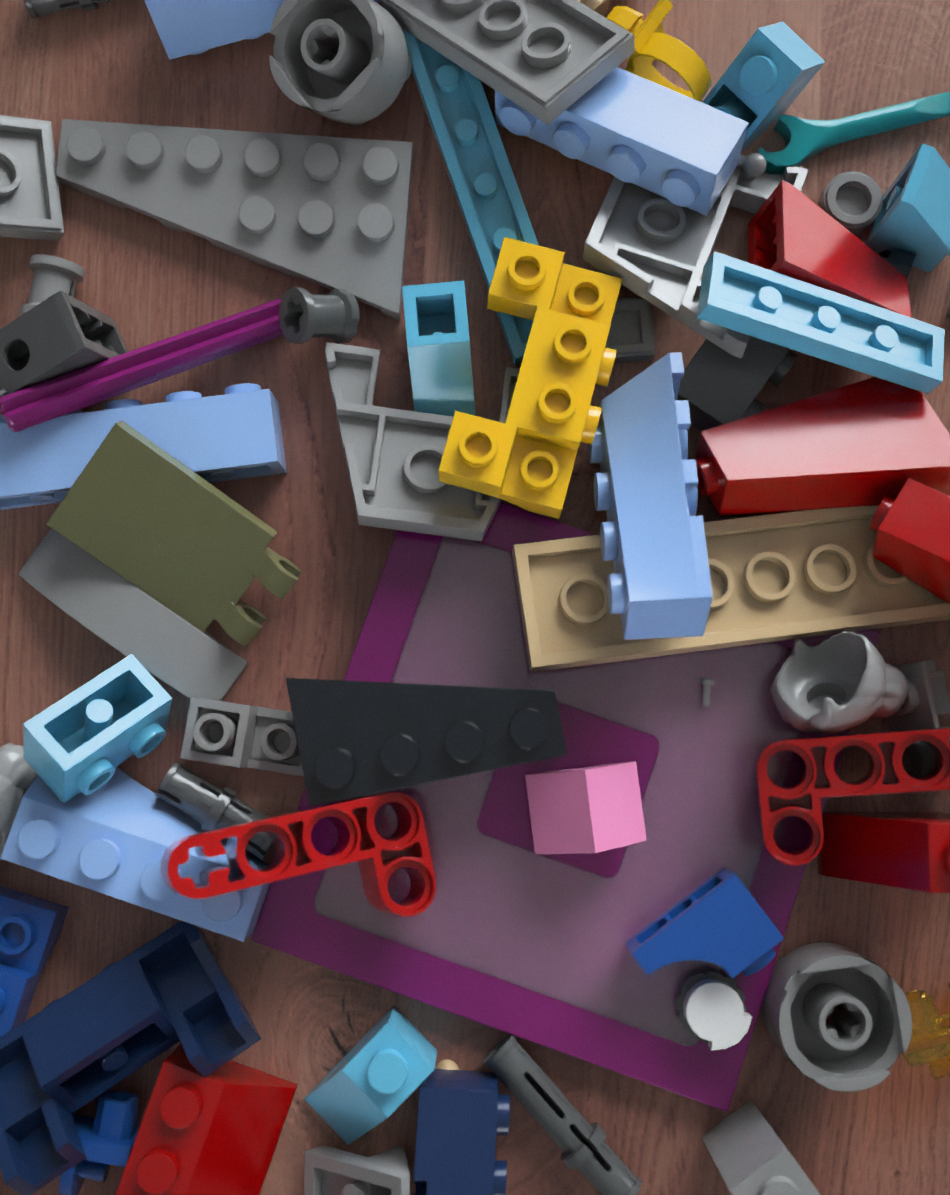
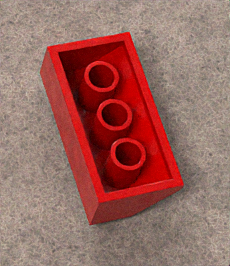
M180 1044L163 1061L116 1195H260L298 1084L232 1060L204 1077L189 1062L183 1046Z

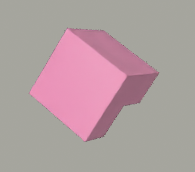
M636 761L551 770L525 775L535 855L598 853L647 841Z

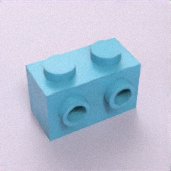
M130 654L23 724L24 759L63 804L80 792L84 795H89L105 785L114 775L115 767L132 755H135L137 758L144 757L161 744L167 734L166 728L172 697L138 660Z

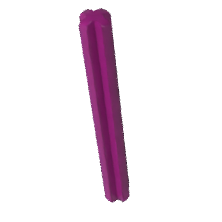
M281 299L267 302L4 395L0 398V410L11 431L18 432L283 336L279 321Z

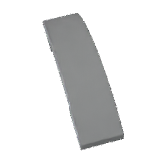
M53 528L50 529L18 573L32 587L126 657L132 654L148 672L190 699L191 697L223 701L250 664L213 636L197 629Z

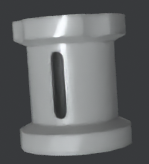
M45 254L32 255L29 268L34 271L28 303L20 307L19 317L59 291L74 297L76 283H81L84 280V268L64 258Z

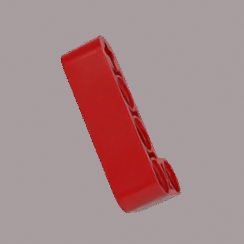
M950 727L793 738L771 742L762 750L757 761L763 838L769 853L781 863L792 866L807 864L818 856L823 847L824 839L820 798L950 790V744L948 742ZM917 741L929 744L936 756V764L932 772L921 778L909 776L902 764V756L906 747ZM858 746L868 755L870 761L869 770L866 776L859 781L845 782L835 773L834 759L837 753L844 747ZM783 750L799 754L805 766L804 775L801 780L795 785L788 787L774 783L767 773V764L770 758ZM797 816L806 820L810 825V839L802 848L796 850L785 849L774 839V828L784 817Z
M386 792L362 796L185 836L174 841L165 850L161 859V875L164 883L173 892L191 899L213 897L356 861L359 864L363 889L367 900L379 911L402 917L416 916L429 907L436 893V877L422 812L417 802L411 796L401 792ZM384 804L389 805L395 811L398 818L396 831L388 839L382 838L375 828V815L377 810ZM327 818L335 825L338 832V840L335 847L329 853L323 855L314 848L311 841V832L314 825L320 819ZM263 832L273 839L275 856L268 867L262 870H255L246 859L245 848L249 839L254 834ZM228 838L225 850L221 841L222 839ZM193 847L197 856L215 857L226 854L230 867L217 866L201 871L200 883L195 885L192 878L179 876L178 865L189 861L188 850ZM230 868L235 874L233 878H229ZM403 868L410 878V890L404 900L395 903L388 892V881L395 870Z

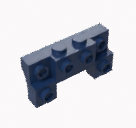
M184 921L178 922L120 961L108 965L98 975L64 997L52 1001L42 1011L0 1037V1169L5 1184L20 1195H32L84 1160L87 1156L71 1114L178 1042H181L189 1062L206 1077L261 1040L241 997L227 979L205 933L200 927Z

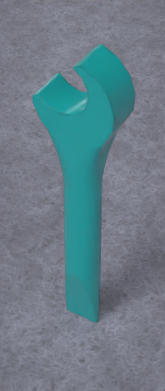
M950 91L833 120H809L784 114L779 117L774 131L784 139L785 149L772 153L760 147L757 153H760L766 160L767 167L765 173L783 175L786 166L801 167L813 156L840 143L950 116Z

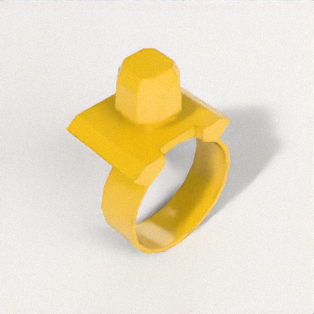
M659 0L644 21L643 14L627 6H615L606 18L634 34L635 52L628 57L627 67L624 70L700 102L712 86L711 75L703 60L693 49L681 40L665 34L662 28V21L673 7L670 0ZM656 59L674 70L684 80L690 91H686L664 78L652 65V62Z

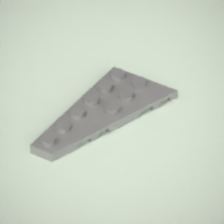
M62 119L56 176L64 186L126 211L132 209L157 219L163 226L183 233L186 231L209 240L215 247L294 279L300 277L328 288L330 291L346 289L355 296L357 301L380 309L381 314L401 321L402 286L404 284L414 160L413 142Z

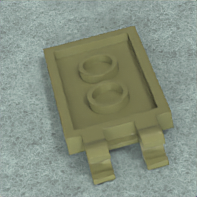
M122 420L115 423L46 523L200 631L204 632L212 620L215 619L230 637L246 647L249 646L261 630L262 624L267 618L259 610L240 599L250 584L257 578L267 590L277 597L284 599L297 582V577L302 571L291 561L267 547L277 533L276 530Z

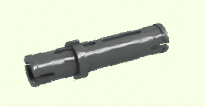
M509 1034L497 1043L482 1062L495 1073L522 1104L523 1108L563 1151L560 1159L570 1170L578 1168L600 1195H636L642 1186L641 1179L631 1172L604 1141L606 1132L597 1122L591 1124L587 1122L558 1089L557 1085L516 1041L517 1038L514 1035Z

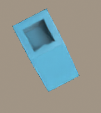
M784 22L758 28L702 103L749 122L742 153L790 107L824 65L825 61Z
M464 281L402 286L414 410L416 412L454 417L455 411L476 416Z

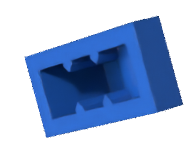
M723 867L624 944L647 976L671 963L700 960L719 965L733 979L741 972L744 976H749L765 967L775 956V951L772 948L785 938L739 877Z

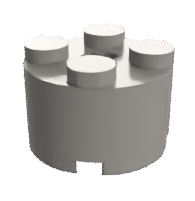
M284 0L273 18L270 34L274 35L275 38L273 57L269 55V62L275 82L290 100L335 122L355 127L378 117L395 101L404 82L411 75L413 67L412 58L408 53L406 39L399 23L386 9L373 0Z
M817 942L800 946L776 960L762 1003L764 1023L775 1045L801 1073L830 1090L853 1092L871 1088L881 1083L891 1074L889 1069L896 1062L900 1053L905 1054L911 1041L912 1016L903 990L885 970L858 952L846 946L829 942ZM841 1004L843 1010L833 1014L834 1023L829 1025L826 1022L827 1015L833 1013L835 1005Z

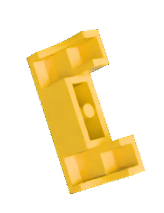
M504 237L488 292L487 309L532 320V327L506 422L501 423L455 411L438 470L439 482L487 494L517 505L529 512L559 519L580 442L592 445L602 408L592 406L590 403L595 384L608 386L617 350L606 348L605 346L623 278L564 264L565 252Z

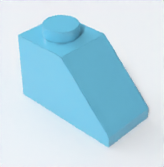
M922 143L883 195L881 211L871 226L865 244L876 253L886 249H899L916 254L912 266L929 273L947 255L950 256V168L934 147Z
M393 1005L305 1096L304 1100L349 1145L386 1120L435 1070L438 1050Z

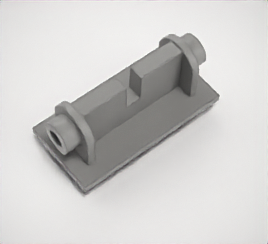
M936 659L895 666L906 676L908 694L898 712L889 717L891 731L950 727V725L939 726L937 715L950 713V702L944 676H946L945 670L938 671ZM917 741L906 747L902 756V764L909 776L921 778L932 772L936 764V756L929 744Z

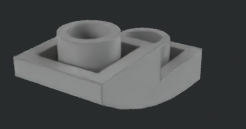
M191 697L181 759L237 768H253L304 777L292 711Z

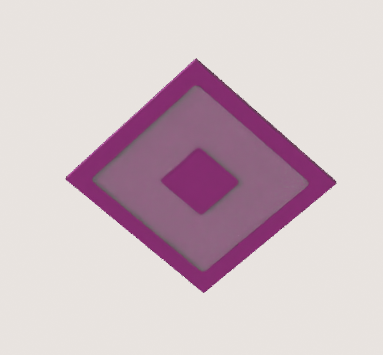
M502 502L482 541L397 530L344 681L554 690L568 755L386 791L401 792L411 796L419 805L423 815L436 877V893L433 902L424 912L416 916L402 917L375 909L368 902L364 893L359 864L356 861L271 882L251 941L728 1112L782 941L772 948L775 951V956L765 967L752 975L744 976L741 972L733 978L736 985L743 991L745 996L743 1004L747 1007V1012L752 1016L748 1032L740 1042L722 1050H711L708 1047V1043H703L700 1038L694 1039L687 1034L676 1017L675 1012L677 1008L674 1005V996L679 992L678 985L683 978L698 969L703 972L707 968L717 969L720 974L726 972L717 964L700 960H687L663 966L647 976L624 943L723 867L739 877L784 937L807 864L799 866L785 865L774 859L766 848L763 838L757 778L758 757L762 750L774 741L848 735L849 730L844 731L842 734L802 732L783 721L775 706L770 687L784 662L793 654L795 639L530 673L512 557L513 545L592 536L595 534ZM871 629L854 632L865 636L876 648L880 636L879 631ZM836 634L800 638V640L807 646H816L823 640L829 639ZM701 678L715 680V685H711L709 706H701L703 684H700ZM843 749L840 750V751L837 753V755H836V757H835V759H834V769H835V773H836V771H837V767H838V764H839V761H840V758H841ZM783 750L770 758L767 764V773L774 783L788 787L795 785L801 780L804 775L805 766L799 754ZM636 761L647 841L598 853L535 855L525 775L551 770ZM306 786L297 811L322 806H309ZM828 797L820 798L822 815ZM384 804L377 810L375 815V828L382 838L388 839L396 831L398 818L395 811L389 805ZM788 816L777 823L773 836L776 842L783 848L796 850L807 844L811 836V828L806 820L797 816ZM322 818L312 829L311 841L314 848L320 854L329 853L336 845L338 832L335 825L329 819ZM403 868L395 870L388 881L389 895L395 903L404 900L410 890V878Z

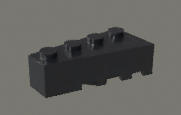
M286 678L310 807L568 755L554 690Z

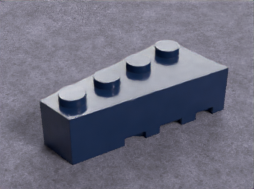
M435 1069L420 1084L414 1165L416 1193L414 1195H506L507 1160H495L496 1135H509L510 1095L498 1094V1077L494 1072Z

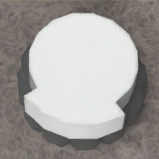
M707 968L704 972L698 969L683 978L678 985L679 992L674 996V1005L677 1008L675 1012L676 1017L687 1034L694 1039L700 1038L703 1043H708V1047L711 1050L727 1049L739 1043L749 1030L752 1016L747 1012V1007L743 1004L745 996L742 989L736 985V982L726 973L720 974L717 969Z

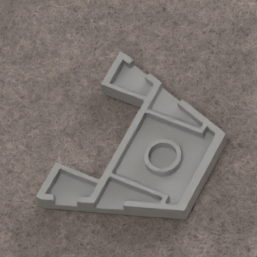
M737 166L707 216L687 207L677 206L658 194L633 183L620 181L614 177L586 239L583 260L607 275L623 278L621 283L623 286L732 356L742 359L750 337L749 335L697 319L703 267L711 256L729 207H735L756 214L782 180L792 184L801 191L808 169L786 166L783 175L762 174L755 178L749 177L745 174L743 168Z
M326 342L325 362L358 525L482 541L502 499L439 482L438 470L453 417L374 406L380 365V349ZM506 367L499 413V422L501 423L506 422L520 371L517 368Z

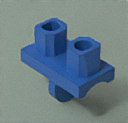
M108 1090L99 1096L95 1118L76 1115V1111L71 1114L87 1157L60 1175V1195H78L85 1179L105 1182L110 1165L126 1167L140 1128L138 1126L139 1095L137 1093Z

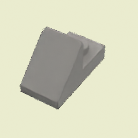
M325 1145L305 1151L304 1195H410V1173L405 1148L396 1146L371 1157Z

